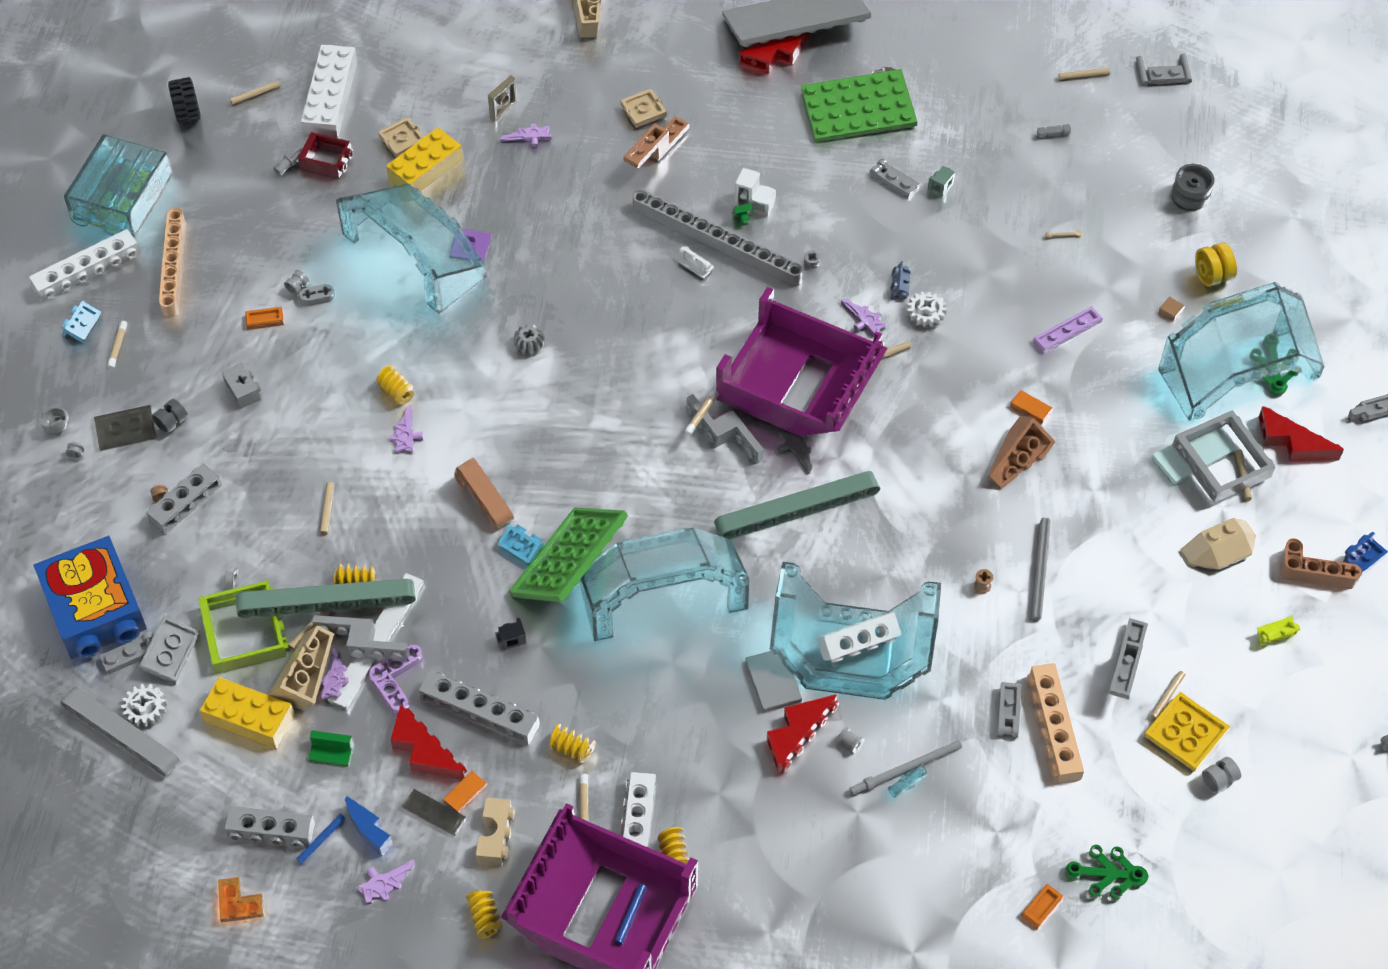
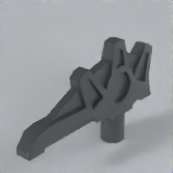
M787 430L778 432L779 437L785 442L778 446L779 452L783 453L787 450L792 452L805 467L808 474H810L812 464L810 463L809 454L812 449L807 447L806 444L808 436H798Z

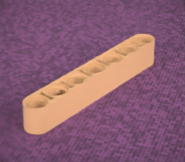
M180 208L170 209L167 212L159 295L161 310L166 317H174L179 312L186 222L183 211Z

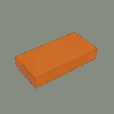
M282 307L245 311L247 330L284 325Z
M1022 390L1018 392L1010 404L1011 407L1029 417H1033L1042 424L1053 409V407Z
M471 771L443 798V801L457 814H460L487 787V783Z
M1046 884L1024 910L1021 917L1039 929L1061 903L1064 896L1049 884Z

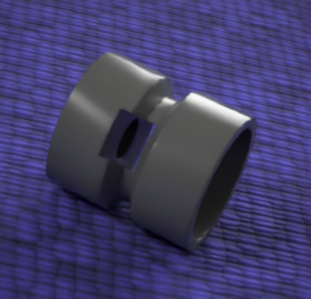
M175 399L169 400L163 406L164 409L160 408L151 416L157 427L166 434H169L176 428V423L181 424L188 418L185 408Z

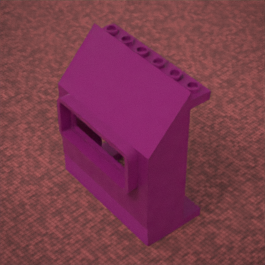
M767 286L759 299L758 323L732 363V357L724 354L716 367V391L719 393L716 400L798 436L840 431L888 347L883 346L882 333L876 331L874 333V340L871 341L774 301V289ZM811 357L832 367L806 411L802 412L782 402L807 360Z
M566 803L563 810H558L501 918L545 953L580 969H656L698 886V860L690 857L687 864L575 816L574 806ZM603 866L626 876V879L592 945L588 948L564 937V934L599 868ZM639 884H643L647 889L622 945L617 944L615 939Z

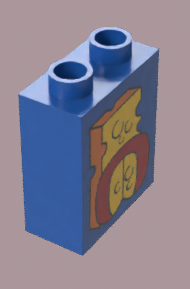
M109 535L33 564L62 641L71 659L78 656L80 658H90L98 654L101 647L116 641L119 643L133 641L139 636L141 631L147 629Z

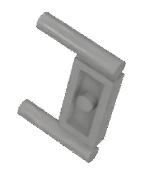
M1186 54L1180 55L1181 65L1148 67V70L1145 69L1143 57L1137 56L1136 61L1142 85L1191 83L1192 76Z

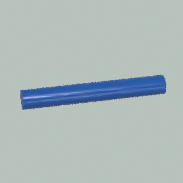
M340 813L296 858L297 861L303 864L346 818Z
M639 884L615 939L617 944L622 945L647 889L643 884Z

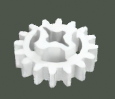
M921 291V295L915 293L914 298L910 297L907 304V315L911 316V321L916 320V325L922 323L923 327H926V324L933 327V323L939 325L940 320L944 321L947 312L946 302H943V297L937 298L938 293L931 295V291H928L927 294Z
M141 684V689L133 687V693L127 691L128 698L122 699L124 705L121 708L125 719H128L129 723L135 722L136 727L143 723L147 727L149 722L155 725L156 718L162 719L161 713H166L165 706H167L164 693H161L158 687L153 689L152 684H150L148 688H145L144 684Z

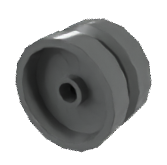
M1186 164L1179 168L1172 187L1174 201L1186 209H1199L1207 205L1215 182L1213 173L1201 164Z

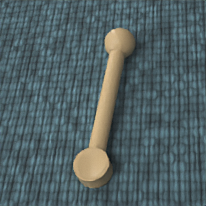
M1076 230L1075 232L1051 233L1048 231L1045 233L1046 238H1051L1052 236H1075L1080 238L1082 231Z

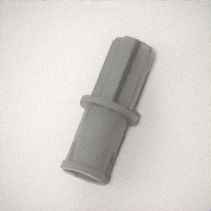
M297 147L288 156H283V159L273 167L276 174L281 176L287 169L294 167V163L298 160V156L302 151L301 147Z

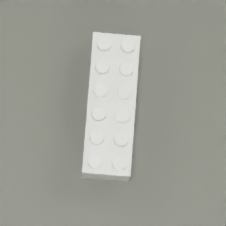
M321 44L301 121L304 136H309L311 132L330 137H339L357 64L355 47Z

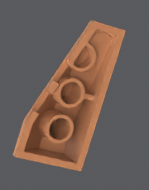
M1019 416L1010 428L988 477L999 488L1004 487L1024 469L1030 468L1032 463L1045 457L1056 441L1033 417Z

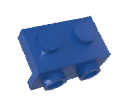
M1374 531L1368 535L1364 534L1356 545H1350L1344 552L1346 555L1343 562L1358 565L1362 570L1361 576L1388 554V551L1374 540L1376 535Z

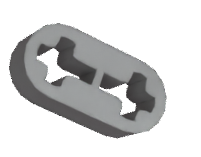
M323 284L304 288L300 291L299 296L303 305L312 306L332 301L335 293L331 285Z

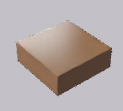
M1169 296L1158 312L1175 320L1185 305Z

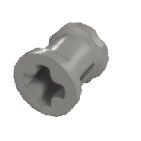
M847 726L841 731L837 741L844 743L851 749L852 753H855L862 745L864 738L852 733Z

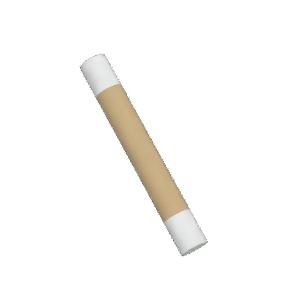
M126 321L120 322L107 364V368L110 370L115 368L128 324Z
M712 390L685 429L684 433L691 436L719 395L716 390Z
M581 774L580 818L588 821V775Z

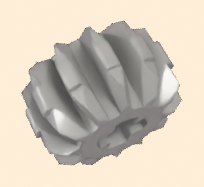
M526 323L524 328L519 326L518 331H515L514 345L518 352L522 351L524 355L527 352H530L532 355L534 351L539 353L540 348L544 346L545 335L540 327L536 328L534 324L529 327Z

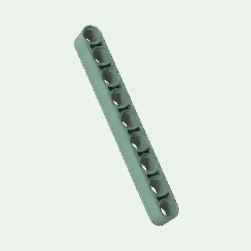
M866 471L719 516L714 520V524L721 540L726 541L873 496L881 488L874 473Z
M394 579L248 591L236 595L237 616L240 618H254L408 605L416 600L415 586L412 579Z

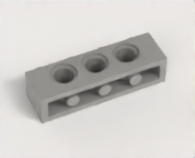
M204 463L196 467L190 475L181 480L170 492H167L161 500L150 506L146 512L149 522L166 535L222 486L219 475Z
M230 806L224 829L227 837L235 841L246 839L254 843L270 842L277 846L288 844L295 848H303V846L308 847L311 844L315 823L312 815ZM247 824H253L250 828H244ZM269 826H274L273 829L269 831L265 830ZM288 829H294L293 832L286 833Z

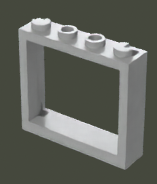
M1233 410L1175 435L1172 444L1214 503L1271 478L1276 468L1273 460L1266 455L1263 447L1257 443L1252 432L1245 427L1242 419ZM1229 425L1260 469L1221 486L1189 441Z

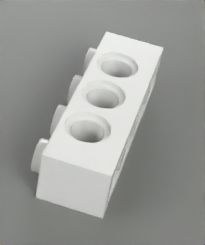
M891 612L816 638L823 660H831L834 663L843 660L844 655L849 654L850 657L860 654L861 649L871 650L877 648L878 643L883 641L884 644L896 641L895 637L902 634L895 612ZM876 627H877V628L879 629V631H880V634H879L878 637H877L876 634H875V629H876ZM859 633H860L861 636H862V642H861V643H859V641H858V639H857V636H858ZM841 639H842V640L844 641V643H845V646H844L843 649L840 647V641H841Z
M631 772L630 780L626 779L625 792H629L628 798H624L623 811H626V817H622L621 830H624L623 837L649 848L656 774ZM642 794L644 797L636 798L635 795ZM635 813L642 814V816L640 817H634L632 815ZM633 832H638L640 835L634 837L630 834Z

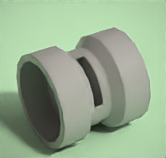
M296 270L292 274V278H288L284 282V286L291 294L296 296L300 293L301 288L306 287L310 281L303 272Z

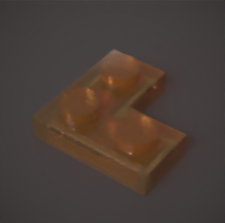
M240 877L218 880L221 923L264 917L262 894L241 896Z

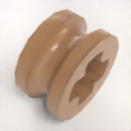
M162 484L156 485L150 490L154 502L161 500L168 492L167 486Z

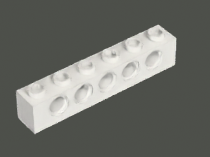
M126 229L29 276L34 290L41 301L44 302L129 259L135 258L140 255V250L136 240L129 230Z

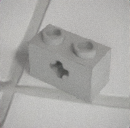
M243 363L222 372L224 382L240 409L261 400L259 395L261 388L257 381L253 382V375L250 369H246Z

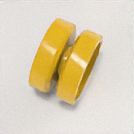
M1219 242L1211 247L1206 246L1196 251V270L1201 281L1206 286L1212 287L1221 282L1225 283L1236 278V259L1226 242Z

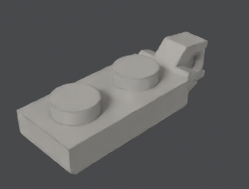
M1388 394L1360 401L1355 408L1350 409L1347 415L1350 421L1359 419L1364 421L1388 415Z

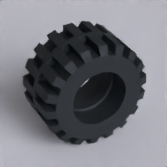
M186 77L169 81L168 88L177 122L182 124L200 120L201 114L192 79Z

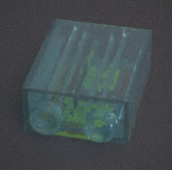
M103 134L63 196L71 221L82 227H87L90 224L103 228L105 232L112 236L128 229L135 238L173 176L167 152Z

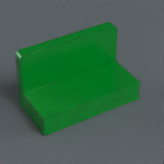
M311 730L310 741L312 745L308 757L310 762L349 766L354 747L352 736Z

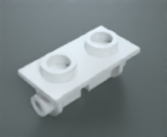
M682 246L679 252L681 255L676 258V261L704 279L715 268L708 260H704L689 250V247Z

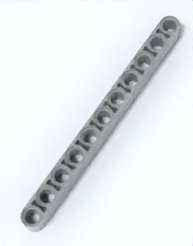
M636 190L633 193V209L635 212L790 286H799L802 283L803 267L801 264L645 190Z

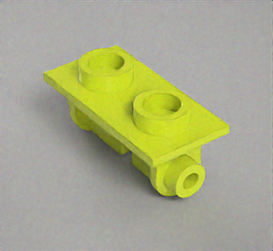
M1293 616L1256 627L1260 646L1297 635L1298 631L1301 630L1300 625L1294 623Z

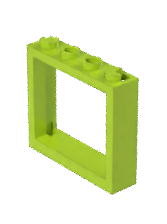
M269 580L198 597L215 674L287 657L285 649L289 648L287 638L282 637L281 632L285 631L283 621H278V616H271L278 645L223 659L220 658L210 610L236 604V595L241 592L275 589V587H270Z

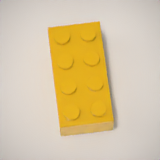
M437 127L386 165L388 180L413 198L463 160L462 145Z
M218 677L200 709L204 722L276 749L295 716L291 703Z

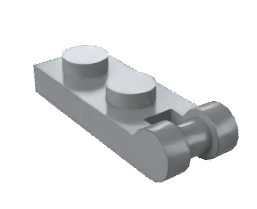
M880 159L877 162V166H873L869 171L871 176L907 198H910L919 188L920 183L888 165L884 159Z
M147 632L141 638L99 655L107 674L109 675L141 661L154 636L153 633Z
M1001 682L997 736H1004L1006 734L1018 738L1021 684ZM1005 722L1012 723V727L1005 726Z

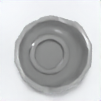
M51 408L47 412H42V419H38V423L45 432L50 434L60 433L66 428L69 415L62 408Z

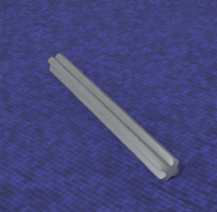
M1044 517L1041 518L1031 612V618L1038 621L1042 619L1051 526V520Z

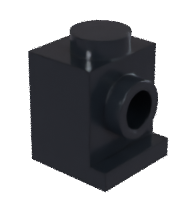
M520 617L516 618L514 623H506L498 627V632H495L497 643H501L504 650L527 643Z

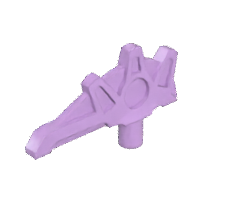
M532 123L530 128L523 129L520 127L517 132L503 135L500 138V143L524 140L531 142L532 148H537L538 142L541 140H551L550 127L545 126L541 128L537 127L536 123Z
M848 299L841 300V303L857 317L859 323L854 325V329L857 332L865 328L874 336L876 331L879 332L886 329V324L880 322V312L873 313L868 310V306L861 307L853 304Z
M412 405L406 407L405 414L400 423L395 424L396 433L390 435V440L397 444L395 447L397 453L403 451L413 452L414 440L423 439V432H413Z
M333 649L329 671L320 683V687H324L321 694L322 699L340 697L342 693L339 690L343 685L349 683V678L344 677L347 667L342 665L340 652L337 649Z
M412 859L385 874L378 875L374 867L369 868L367 873L371 879L357 887L364 895L366 903H371L372 898L380 897L384 901H388V893L394 888L399 889L401 887L400 881L414 867V860Z

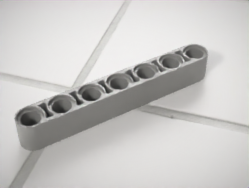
M73 687L60 701L61 705L70 713L162 776L167 777L180 762V759L172 751L78 687Z

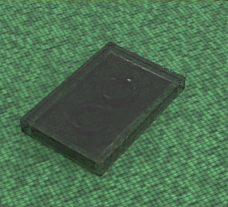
M146 405L94 417L100 451L157 439L154 421L151 417V406Z

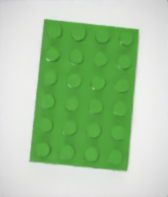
M902 69L801 85L802 95L816 143L915 127L918 124Z
M574 507L508 591L510 595L516 598L563 603L568 598L572 589L580 582L585 572L591 568L595 559L601 555L604 547L613 539L617 530L623 526L628 514L625 510Z

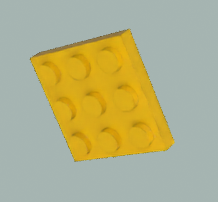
M1180 691L1145 732L1144 737L1195 772L1226 735L1231 726Z

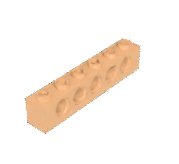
M1056 664L1031 666L1027 680L1028 685L1033 688V703L1037 704L1038 707L1036 712L1038 722H1041L1043 726L1041 734L1043 740L1047 742V757L1051 758L1052 776H1056L1057 784L1080 781L1084 774V768ZM1046 703H1050V704H1052L1053 706H1052V707L1047 706ZM1051 721H1055L1058 724L1054 725L1051 723ZM1056 739L1062 740L1063 743H1058ZM1064 757L1068 761H1062L1060 758Z

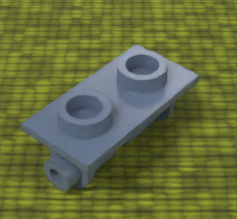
M903 261L897 267L895 266L891 273L893 277L890 286L892 300L895 296H899L900 299H906L909 296L910 285L908 283L910 282L911 271L909 267H903Z

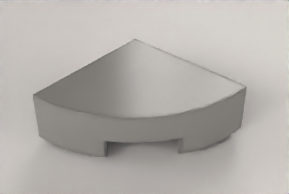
M230 566L225 572V590L234 589V576H238L237 566Z

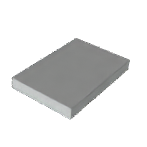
M163 616L138 668L176 685L201 631Z
M784 647L745 657L763 712L802 702V697Z

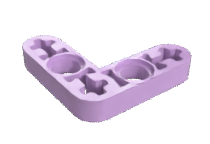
M417 645L408 646L410 653L413 652L417 656H409L407 663L404 660L399 661L402 663L401 667L394 669L391 667V664L395 661L385 659L373 666L369 671L371 682L394 714H398L400 707L396 706V697L399 703H403L405 709L409 708L407 697L393 678L422 661V650ZM375 674H382V677L379 678V676H376ZM387 686L395 688L390 694L384 692V688Z

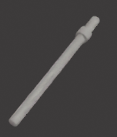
M958 740L880 775L863 779V782L850 787V792L854 795L866 789L869 791L876 788L877 784L962 748V744Z

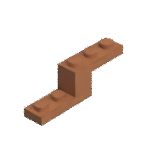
M674 116L664 128L654 123L623 156L624 161L638 169L649 156L660 160L689 129V123L677 116Z

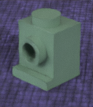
M942 166L939 171H936L933 176L929 177L928 190L943 197L954 183L955 171Z

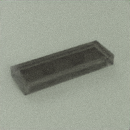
M414 788L402 804L404 809L454 836L457 835L467 820L466 816Z

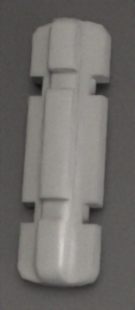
M1069 124L1062 125L1063 127L1061 125L1048 126L1046 129L1045 127L1037 128L1038 138H1044L1046 135L1047 137L1061 136V134L1069 135L1071 134V127Z

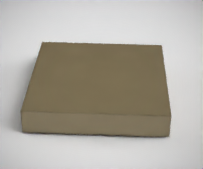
M510 75L488 94L491 120L496 121L517 102L515 77Z

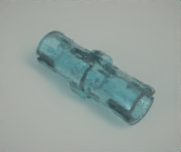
M920 764L908 774L904 773L897 782L888 787L889 793L892 797L896 798L907 789H912L915 786L914 784L928 776L927 770Z

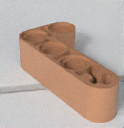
M474 458L456 467L454 472L456 481L462 488L465 486L468 488L496 529L514 519L511 510Z
M1291 538L1286 542L1281 558V574L1284 578L1347 589L1357 586L1362 575V570L1358 565L1303 556L1304 547L1299 539Z

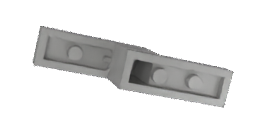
M692 394L687 397L686 411L690 416L693 415L694 417L702 405ZM733 410L715 420L706 412L699 422L698 427L704 429L709 441L714 442L717 447L736 437L737 442L745 447L748 456L753 458L756 463L764 460V449Z
M313 616L312 623L314 627L318 625L335 634L349 635L346 646L350 656L355 658L372 657L377 660L382 658L394 661L409 660L410 651L407 643L373 641L376 629L372 619Z
M1129 618L1109 690L1110 695L1129 700L1149 623Z

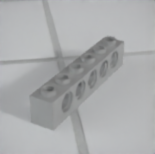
M429 671L419 688L421 700L526 745H529L539 727V717L533 711L520 709L514 703L501 701L495 695H487L476 687H468L463 682L449 679L440 672ZM443 689H447V690H448V691H446V692H440V691L443 690ZM460 697H466L464 700H458ZM479 704L484 705V706L481 707V708H477V707H476V706L479 705ZM496 712L502 713L501 715H494ZM520 720L518 723H513L512 721Z

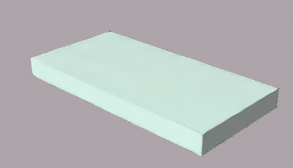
M1220 429L1189 441L1207 467L1234 454L1236 451L1235 446ZM1172 444L1152 455V459L1174 485L1193 476Z

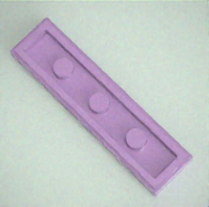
M1091 306L1034 337L1033 342L1045 354L1100 324L1103 318Z

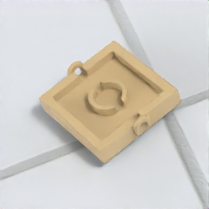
M652 89L620 100L625 114H627L636 128L667 116V111L662 105L661 98H657Z
M409 117L378 131L384 145L390 149L396 158L424 138L419 126H415Z

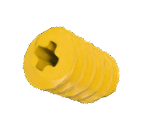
M387 365L379 372L376 378L377 384L398 405H404L413 398L415 392L412 390V385L406 379H403V376L394 369V366Z
M339 564L334 574V584L376 581V571L373 566L367 571L366 566L363 565L360 571L358 565H355L354 569L351 570L350 564H347L344 570L342 564Z
M558 723L551 734L550 748H557L558 752L564 751L566 756L571 755L573 759L578 758L579 762L584 763L592 754L596 741L594 740L591 744H588L589 737L582 741L581 733L577 737H574L575 730L567 734L568 727L565 726L561 731V724Z
M672 827L662 831L658 835L661 853L687 864L689 858H686L688 851L683 850L686 848V843L682 842L685 837L681 835L683 828Z
M477 890L466 896L468 907L471 909V916H473L472 920L475 924V930L478 932L477 936L480 939L495 935L498 929L502 927V922H496L500 919V915L495 914L498 909L493 906L495 900L490 899L493 896L491 891Z

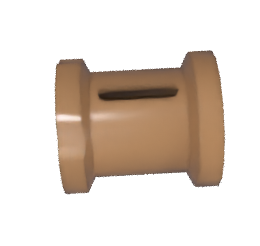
M987 569L979 570L975 576L974 589L980 594H986L991 590L993 574Z

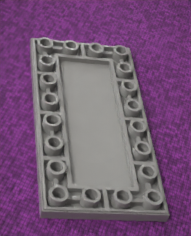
M771 0L722 11L725 21L740 45L745 47L759 42L767 43L773 39L781 40L791 35L799 36L805 32L814 33L819 29H832L838 25L846 26L852 22H864L866 19L871 18V12L862 0Z

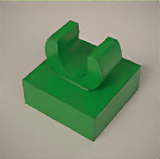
M752 204L734 207L732 212L733 218H740L741 225L749 224V216H751L753 211Z

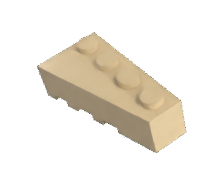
M572 0L579 36L597 37L601 0Z
M318 625L307 631L268 695L291 703L292 706L302 711L314 705L334 633Z

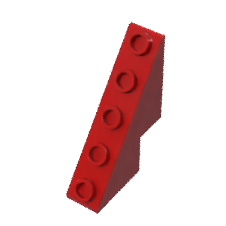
M810 32L801 33L799 36H787L781 40H769L767 43L759 42L756 45L743 49L739 53V64L768 74L777 60L793 65Z
M1261 407L1258 419L1264 446H1287L1290 462L1340 460L1344 448L1339 444L1327 440L1322 435L1310 431L1305 426L1295 423L1271 408Z
M836 694L785 707L784 719L787 726L767 731L766 741L778 774L788 770L792 763L791 760L794 756L798 757L801 754L806 741L810 742L816 733L815 730L819 726L822 727L827 721V715L837 709L839 702L836 701Z
M400 705L390 739L392 749L412 752L409 763L413 772L463 780L465 778L464 774L467 772L465 766L461 762L457 763L453 759V754L447 748L445 750L442 748L439 739L427 732L428 729L421 721L418 722L415 719L414 713L409 708L405 709Z

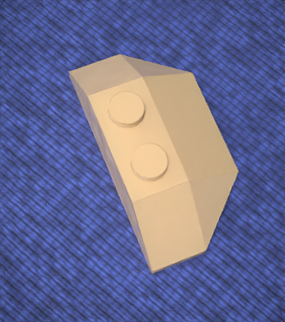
M1233 517L1201 531L1182 547L1180 552L1190 566L1220 570L1252 556L1257 535L1246 520Z

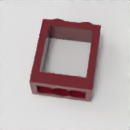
M311 132L298 156L300 169L340 179L342 173L346 171L348 160L353 156V149L351 148L350 141ZM318 148L341 153L336 164L315 160L313 157Z

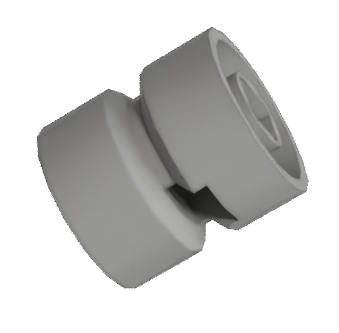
M1228 756L1217 761L1215 765L1213 764L1202 770L1204 783L1215 794L1242 778L1237 763Z

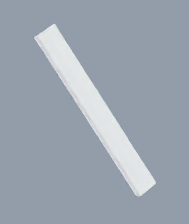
M406 573L403 579H412L414 581L415 596H417L424 581ZM411 604L385 606L374 624L376 630L373 641L389 642ZM354 657L344 673V677L349 678V683L343 685L339 690L342 693L340 697H329L328 702L347 710L377 659L372 657Z

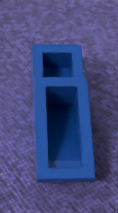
M346 796L347 810L356 830L374 851L383 856L393 844L391 835L380 829L382 826L379 817Z

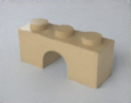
M486 797L482 816L483 823L487 826H493L497 830L491 836H479L476 849L477 864L502 866L503 859H507L508 846H506V840H510L512 830L509 827V823L514 820L515 808H512L511 800Z

